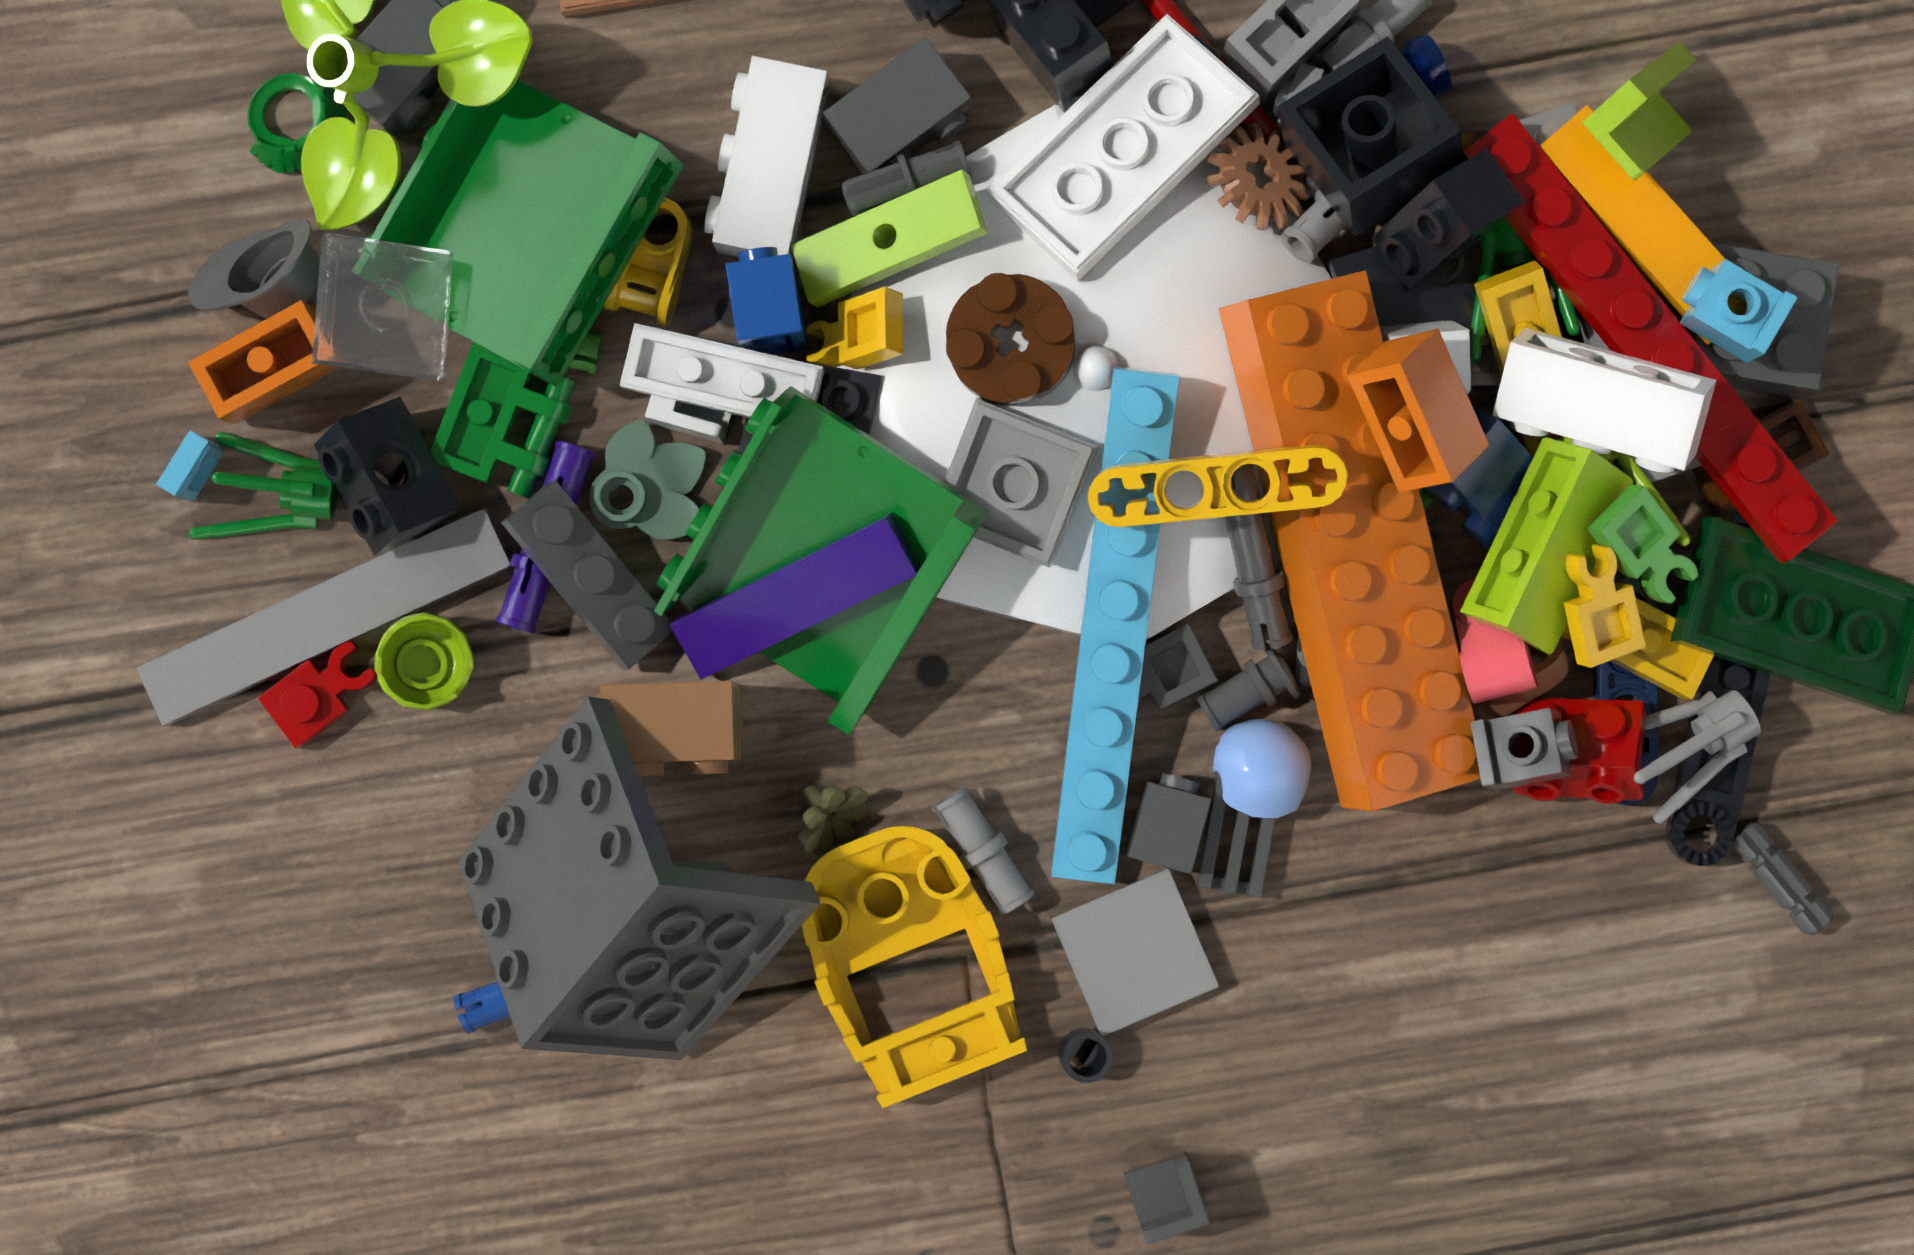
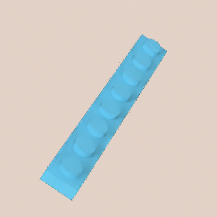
M1113 367L1100 473L1107 467L1117 464L1169 459L1179 374ZM1156 473L1144 474L1148 485L1141 489H1125L1122 478H1113L1111 488L1101 492L1102 501L1114 503L1116 513H1125L1126 505L1129 501L1149 498L1147 510L1149 512L1160 511L1154 497ZM1096 517L1094 520L1051 877L1115 884L1161 523L1115 527L1104 524Z

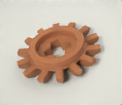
M1252 122L1248 124V134L1238 125L1230 133L1232 139L1226 137L1217 145L1224 153L1210 152L1206 157L1207 163L1219 167V173L1207 177L1209 185H1221L1224 195L1217 201L1222 208L1231 202L1234 207L1239 209L1235 220L1243 224L1248 215L1256 216L1257 230L1265 231L1268 226L1269 217L1272 215L1278 229H1282L1288 225L1286 211L1295 219L1303 212L1296 197L1306 201L1309 197V190L1303 184L1293 179L1305 178L1307 173L1302 166L1287 165L1286 161L1294 156L1289 148L1282 153L1276 151L1280 141L1279 132L1276 130L1270 131L1264 143V135L1258 123ZM1257 161L1264 164V174L1273 178V182H1268L1262 189L1255 186V176L1246 171V168H1251Z

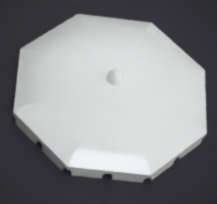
M1053 105L966 156L972 176L971 181L988 234L852 292L851 298L882 287H888L903 293L904 354L858 370L841 364L836 367L882 376L870 436L944 482L975 400L979 398L960 382L946 354V326L954 305L970 287L980 283L984 277L992 273H1004L1007 275L1023 274L1034 277L1049 285L1062 297L1073 318L1076 343L1074 361L1067 376L1053 392L1040 399L1037 397L1029 402L1017 403L1018 405L1001 406L1099 445L1054 563L1049 568L973 537L936 598L941 601L1015 620L1019 619L1036 623L1042 627L1080 636L1095 515L1091 512L1088 503V492L1094 478L1101 471L1113 367L1179 374L1169 459L1253 451L1218 308L1332 278L1318 255L1310 263L1298 260L1285 247L1281 237L1282 233L1297 221L1288 211H1286L1288 221L1286 227L1278 229L1271 215L1267 229L1263 231L1257 230L1256 216L1248 215L1242 224L1235 220L1239 209L1234 207L1231 202L1222 208L1217 201L1224 195L1221 185L1210 186L1207 179L1208 176L1219 173V167L1207 163L1205 157L1095 266L1077 281L992 203L986 194V189L1064 114L1058 105ZM1217 146L1211 151L1212 153H1224ZM1257 161L1251 168H1246V171L1255 176V186L1262 189L1265 184L1273 182V180L1264 174L1263 163ZM897 234L890 238L887 248L894 244ZM1013 323L1009 329L1000 327L995 332L994 337L1000 342L997 351L1000 355L1007 357L1012 349L1023 352L1027 348L1029 342L1025 341L1021 335L1024 328L1022 325ZM1253 464L1261 499L1264 497L1258 467L1256 464ZM1181 470L1175 472L1166 482L1168 498L1179 507L1188 508L1194 506L1203 497L1204 487L1202 481L1196 474L1190 471ZM1268 512L1264 513L1276 564L1280 562V557ZM1225 517L1161 523L1146 640L1234 589L1233 581H1235L1238 574Z

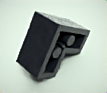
M1135 0L987 1L999 32L1065 113L1114 66L1108 43L1096 27Z

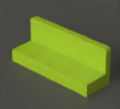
M1680 41L1629 79L1582 122L1612 158L1635 181L1692 132L1687 123L1660 95L1662 90L1696 61L1695 57Z
M1543 437L1460 612L1476 622L1512 633L1541 652L1552 654L1568 623L1563 603L1580 597L1578 586L1567 574L1565 566L1566 556L1570 553L1585 556L1587 570L1591 572L1595 565V556L1591 545L1598 543L1587 528L1630 484L1633 485L1632 478L1592 449Z

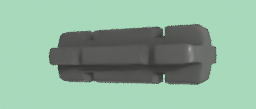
M1757 822L1749 823L1735 833L1733 840L1735 842L1732 847L1744 862L1747 860V862L1753 864L1750 870L1781 908L1792 911L1789 917L1802 933L1813 935L1829 924L1834 917L1833 911L1820 895L1816 897V895L1810 893L1813 887L1781 848L1774 849L1771 846L1774 839L1761 824Z

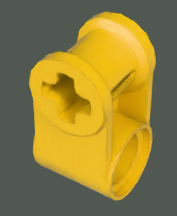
M665 198L655 217L663 214L671 215L677 219L678 232L675 238L664 245H653L648 242L645 232L606 300L605 309L614 312L619 307L656 317L658 325L667 327L678 302L683 271L693 240V228L689 218L676 202ZM632 287H639L645 290L656 292V294L652 295L649 293L632 289Z

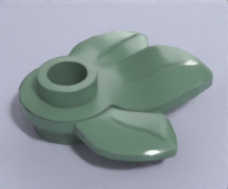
M638 419L623 426L609 440L606 446V470L596 477L590 488L589 502L592 512L601 523L613 529L626 530L637 526L657 540H673L687 536L685 534L687 528L699 510L697 505L687 495L693 491L702 476L706 452L703 448L681 442L665 443L656 446L651 429L644 419ZM620 487L631 489L634 496L631 506L624 510H617L611 504L613 491Z

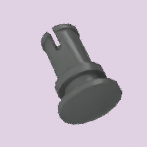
M1266 643L1267 648L1265 649L1268 657L1256 664L1250 659L1243 664L1246 670L1206 694L1196 697L1217 732L1222 730V727L1264 702L1269 707L1277 703L1275 696L1286 689L1289 690L1294 699L1300 696L1297 681L1290 666L1275 648L1271 649L1270 643Z

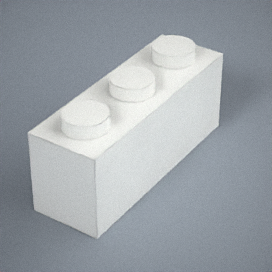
M752 56L748 74L738 72L731 100V110L740 112L735 135H724L718 159V171L727 173L722 197L711 196L704 227L705 233L713 234L712 243L717 253L739 257V253L745 250L760 247H776L778 255L790 254L793 259L794 254L791 245L797 241L823 112L830 87L827 71Z
M1525 328L1510 343L1492 416L1510 421V428L1526 435L1545 436L1548 432L1572 438V444L1592 449L1597 454H1608L1611 450L1635 456V462L1643 468L1669 473L1673 472L1675 468L1685 470L1696 455L1717 380Z

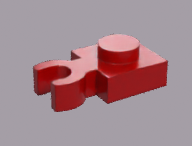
M345 642L336 647L329 657L328 668L324 671H321L314 660L308 659L258 697V700L295 749L303 748L351 711L341 697L342 694L347 690L359 691L367 689L377 681V673L374 668L367 669L356 678H352L346 672L345 664L347 659L360 649L356 642Z

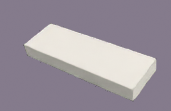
M634 323L619 386L627 390L750 418L764 397L773 402L790 386L817 402L825 369L814 364Z

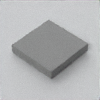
M976 398L944 483L989 511L975 533L974 538L1050 568L1056 558L1099 445L983 399Z
M1165 868L1050 917L1097 1029L1102 1036L1219 987L1169 868Z

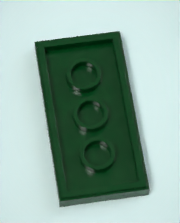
M1714 516L1701 519L1691 561L1697 568L1698 577L1694 581H1685L1671 642L1887 714H1903L1914 669L1913 585L1806 548L1790 561L1779 563L1754 530Z

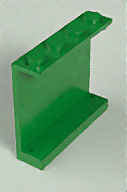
M519 80L515 82L514 86L504 97L486 106H465L450 99L438 122L427 131L419 155L406 177L397 184L395 191L391 195L390 205L374 233L363 242L359 251V259L351 273L382 294L557 387L684 164L661 142L641 132L635 139Z
M790 386L773 402L764 397L751 415L745 430L752 434L753 437L743 454L737 450L732 452L717 475L715 483L723 487V490L713 506L708 502L701 506L687 528L685 534L694 539L686 555L683 557L676 553L662 572L657 586L665 590L655 607L654 612L662 616L676 601L694 610L872 521L892 513L921 566L917 575L759 651V653L837 701L838 705L827 722L850 735L868 710L989 511Z

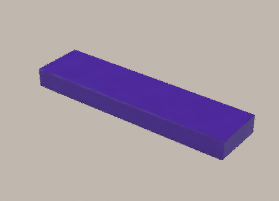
M889 513L676 618L670 624V627L701 680L916 576L921 566L893 514Z

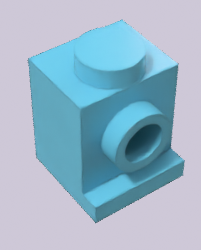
M1724 259L1712 267L1711 271L1704 266L1701 267L1691 280L1681 299L1690 306L1680 324L1742 361L1749 363L1765 354L1798 297L1788 291L1781 292L1739 266ZM1730 293L1747 303V310L1744 315L1734 314L1729 309L1727 301Z

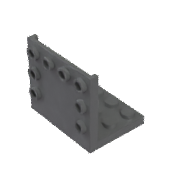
M590 696L584 700L570 720L563 726L559 734L530 768L523 780L459 860L461 875L467 885L478 918L479 929L484 936L495 969L496 980L501 987L521 1049L682 1060L821 904L812 882L731 873L722 870L715 871L674 866L611 702L608 699Z

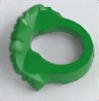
M286 73L272 77L256 90L249 103L247 120L254 136V144L250 153L257 157V160L263 163L264 167L276 173H292L296 169L301 170L302 149L311 130L326 119L333 117L347 118V108L343 104L335 102V89L319 86L309 77L295 73ZM287 91L304 93L312 104L313 126L304 136L294 141L274 135L266 124V112L269 104L276 96Z

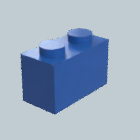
M760 247L740 252V261L725 263L736 337L740 348L770 355L808 350L798 279L791 255H778L776 247Z

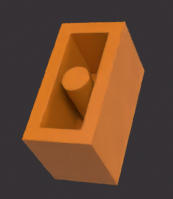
M302 300L188 361L192 372L218 419L233 424L242 422L347 364L317 308Z
M1439 329L1385 341L1347 375L1398 492L1453 482L1489 446Z

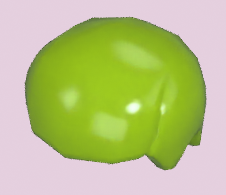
M425 612L405 616L392 624L381 638L374 661V670L377 673L378 682L388 696L402 707L425 711L443 706L456 699L463 692L474 669V656L466 633L449 618Z

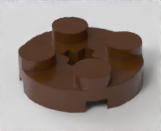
M992 273L984 277L980 283L970 287L958 299L950 313L946 326V354L960 382L972 394L990 403L1009 406L1029 402L1037 397L1040 399L1053 392L1062 383L1074 361L1076 343L1073 318L1062 297L1049 285L1034 277L1023 274L1007 275L1004 273ZM1013 323L1020 324L1024 327L1021 335L1025 341L1029 342L1027 348L1023 352L1012 349L1007 357L1000 355L997 352L1000 342L994 337L995 332L1000 327L1009 329Z

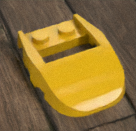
M909 826L885 828L831 850L814 864L804 880L805 882L813 883L821 902L802 924L805 943L810 948L817 978L814 981L823 1005L827 1006L842 1033L843 1040L856 1063L861 1061L877 1088L879 1094L876 1098L882 1109L1027 1051L1025 1040L1019 1030L1013 1003L1015 998L998 938L999 933L990 911H987L970 882L969 875L955 852L938 836L929 831ZM966 929L991 993L872 1040L847 975Z

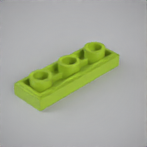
M961 169L792 244L791 247L808 303L818 308L986 235L988 230L970 175ZM897 234L894 244L887 248L890 238Z

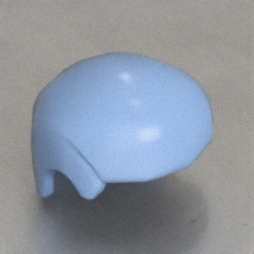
M1251 719L1233 725L1220 736L1214 753L1213 773L1220 775L1223 788L1222 797L1230 807L1252 817L1279 818L1296 811L1305 796L1311 774V757L1304 741L1284 723Z

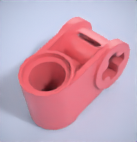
M1476 577L1466 581L1457 589L1453 596L1452 608L1461 649H1459L1461 666L1473 704L1537 689L1536 674L1527 643L1512 633L1476 622L1460 612Z

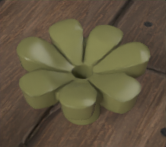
M810 785L805 788L798 799L799 804L806 810L802 816L806 826L798 836V840L805 852L813 851L816 856H823L831 850L834 839L840 845L854 841L858 836V832L851 823L859 822L867 816L870 808L869 804L865 802L868 798V793L856 785H852L844 791L836 785H831L823 791L817 785Z

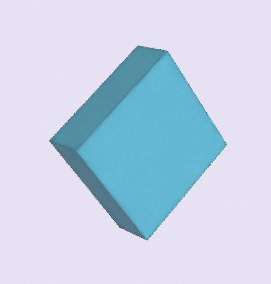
M189 430L156 485L176 497L190 502L192 500L195 501L223 456L224 448L205 436Z

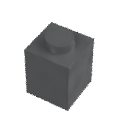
M1162 773L1159 785L1145 782L1125 856L1191 874L1211 799L1197 795L1199 783Z

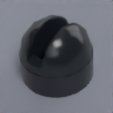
M1080 1028L1070 1031L1062 1039L1058 1057L1061 1067L1072 1079L1082 1083H1091L1107 1074L1112 1065L1113 1053L1109 1042L1100 1033L1093 1029ZM1091 1039L1092 1041L1082 1053L1076 1067L1070 1064L1084 1040Z

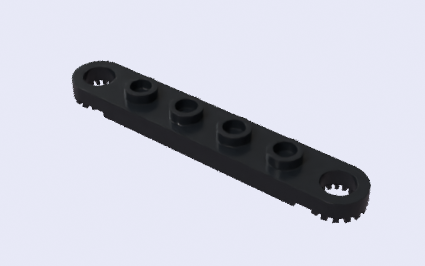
M1735 509L1731 523L1751 529L1747 521ZM1713 656L1694 699L1708 691H1711L1716 698H1719L1731 690H1736L1751 706L1760 724L1770 674ZM1698 715L1689 717L1684 742L1695 736L1691 727V721L1698 718ZM1757 736L1745 743L1747 753L1728 763L1691 799L1668 818L1665 834L1666 841L1671 852L1682 862L1696 866H1709L1720 862L1721 859L1730 853L1729 850L1735 842L1733 841L1739 812L1742 810ZM1703 748L1680 762L1673 794L1719 751L1711 755ZM1697 815L1709 818L1716 828L1714 844L1708 850L1700 853L1688 847L1687 842L1683 838L1685 837V833H1683V830L1686 828L1685 824Z

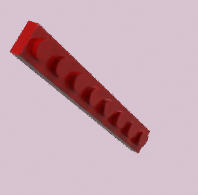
M1511 113L1464 150V161L1486 148L1525 201L1506 218V221L1610 351L1717 380L1695 457L1779 563L1793 559L1838 521L1682 324H1680L1678 319L1516 116Z

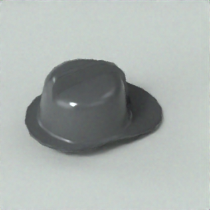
M299 218L292 220L275 229L250 235L227 244L211 255L197 270L190 282L188 298L192 305L203 311H212L240 304L263 318H269L300 300L311 304L327 296L331 290L332 283L323 270L324 267L318 254L309 244L312 235V227L309 221Z

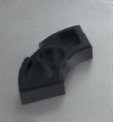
M1377 246L1330 260L1327 264L1332 278L1366 270L1379 327L1454 321L1469 329L1470 335L1476 296L1472 283L1447 286L1425 279L1407 290L1397 274L1388 267ZM1485 328L1482 348L1492 344L1487 328Z

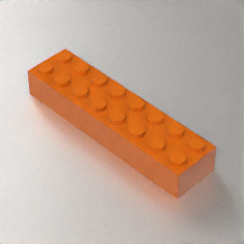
M1366 270L1218 308L1253 451L1312 444L1327 445L1340 453L1345 459L1348 469L1347 485L1341 497L1332 504L1318 508L1269 512L1341 808L1374 812L1481 779L1470 723L1475 721L1419 489L1398 492L1347 378L1351 371L1383 344ZM1315 457L1310 459L1307 471L1289 474V459L1275 460L1282 477L1279 498L1281 499L1293 497L1289 489L1290 483L1309 482L1313 487V493L1320 494L1325 492L1327 481L1337 479L1336 470L1324 468L1322 458ZM1257 465L1265 496L1270 489L1269 475L1264 468Z

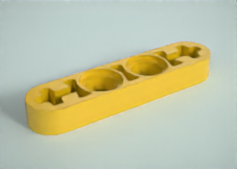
M1318 444L1117 464L1107 467L1094 478L1088 492V503L1091 512L1099 521L1108 526L1115 527L1318 508L1332 504L1341 497L1347 485L1348 469L1345 459L1337 450L1327 445ZM1315 457L1322 458L1324 468L1336 470L1337 479L1327 481L1324 493H1313L1311 483L1298 482L1290 483L1289 485L1292 498H1279L1282 477L1275 460L1289 459L1288 474L1307 471L1310 459ZM1256 464L1264 468L1268 473L1270 489L1264 497L1255 501L1242 499L1235 493L1232 486V475L1240 466ZM1181 470L1196 474L1201 479L1204 487L1201 501L1188 508L1179 507L1172 503L1166 492L1168 478L1173 473ZM1156 473L1154 497L1160 511L1149 512L1147 510L1149 498L1129 501L1126 505L1125 513H1116L1114 503L1102 501L1101 492L1111 488L1113 478H1122L1125 489H1141L1148 485L1144 474Z

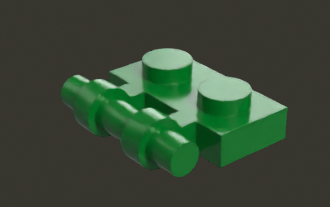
M472 342L430 451L439 466L489 485L499 461L513 466L516 469L507 491L525 499H530L539 477L546 479L552 461L547 456L559 425H567L573 409L568 405L576 382L563 376L557 387L548 384L544 395L528 390L533 376L531 373ZM519 409L536 415L523 449L507 443Z

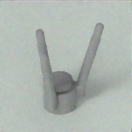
M1731 690L1719 698H1716L1711 691H1708L1691 702L1647 715L1645 730L1694 715H1698V718L1691 721V727L1695 736L1636 772L1634 775L1636 783L1644 784L1703 748L1711 755L1719 751L1654 813L1653 819L1656 823L1662 824L1728 763L1747 753L1745 743L1761 733V726L1753 709L1736 690Z

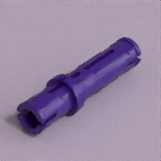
M556 441V449L543 487L549 482L556 480L577 506L592 460L594 461L596 454L570 443ZM521 549L520 555L513 553L509 566L515 568L496 622L535 634L537 629L535 627L550 586V581L527 553Z

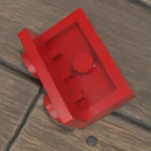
M1535 698L1513 711L1512 715L1552 708L1561 712L1562 721L1570 720L1572 722L1578 744V758L1570 760L1573 776L1513 787L1516 794L1538 801H1552L1558 797L1590 798L1593 801L1604 804H1615L1622 800L1643 799L1644 784L1636 783L1634 775L1640 770L1647 719L1644 701ZM1529 734L1521 735L1516 739L1514 746L1517 757L1525 758L1533 752L1534 741Z

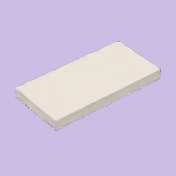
M1166 14L986 189L987 198L1079 281L1260 104L1259 94Z

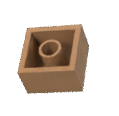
M734 681L600 685V698L610 700L639 776H665L664 763L683 762L684 775L729 774L728 761H743L741 684Z

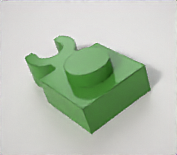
M1630 484L1587 528L1599 545L1608 546L1613 549L1617 559V569L1622 576L1635 579L1641 576L1644 592L1656 602L1671 604L1676 599L1666 585V578L1671 570L1679 579L1694 581L1698 577L1697 568L1689 558L1673 554L1669 549V546L1681 533L1645 486Z

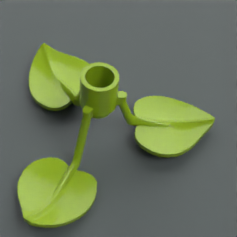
M281 0L290 31L300 45L309 50L307 54V68L310 76L319 85L335 89V102L344 104L355 119V122L343 117L326 119L312 129L305 140L301 156V172L304 186L314 208L318 229L333 231L364 221L389 200L400 178L401 154L398 142L393 135L386 131L368 129L369 117L354 99V94L364 92L373 85L378 77L380 66L433 67L439 65L438 81L441 89L450 99L462 105L481 107L497 102L514 86L533 42L531 28L518 13L504 5L488 0H459L442 8L430 23L429 35L436 53L429 55L374 51L366 43L356 40L360 34L355 26L365 22L371 16L376 0Z

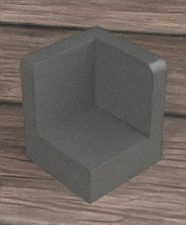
M1184 1152L1123 1172L1147 1244L1209 1225L1190 1163Z

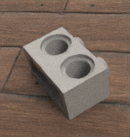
M1267 0L1227 39L1221 59L1248 86L1259 94V97L1265 102L1281 87L1285 79L1288 80L1297 72L1300 63L1305 64L1351 19L1362 0Z

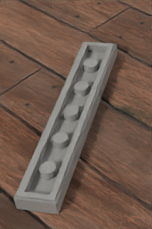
M483 508L143 664L136 669L161 725L169 726L298 667L308 659L313 660L345 642L359 639L513 567L509 566L511 562L510 557L489 511Z

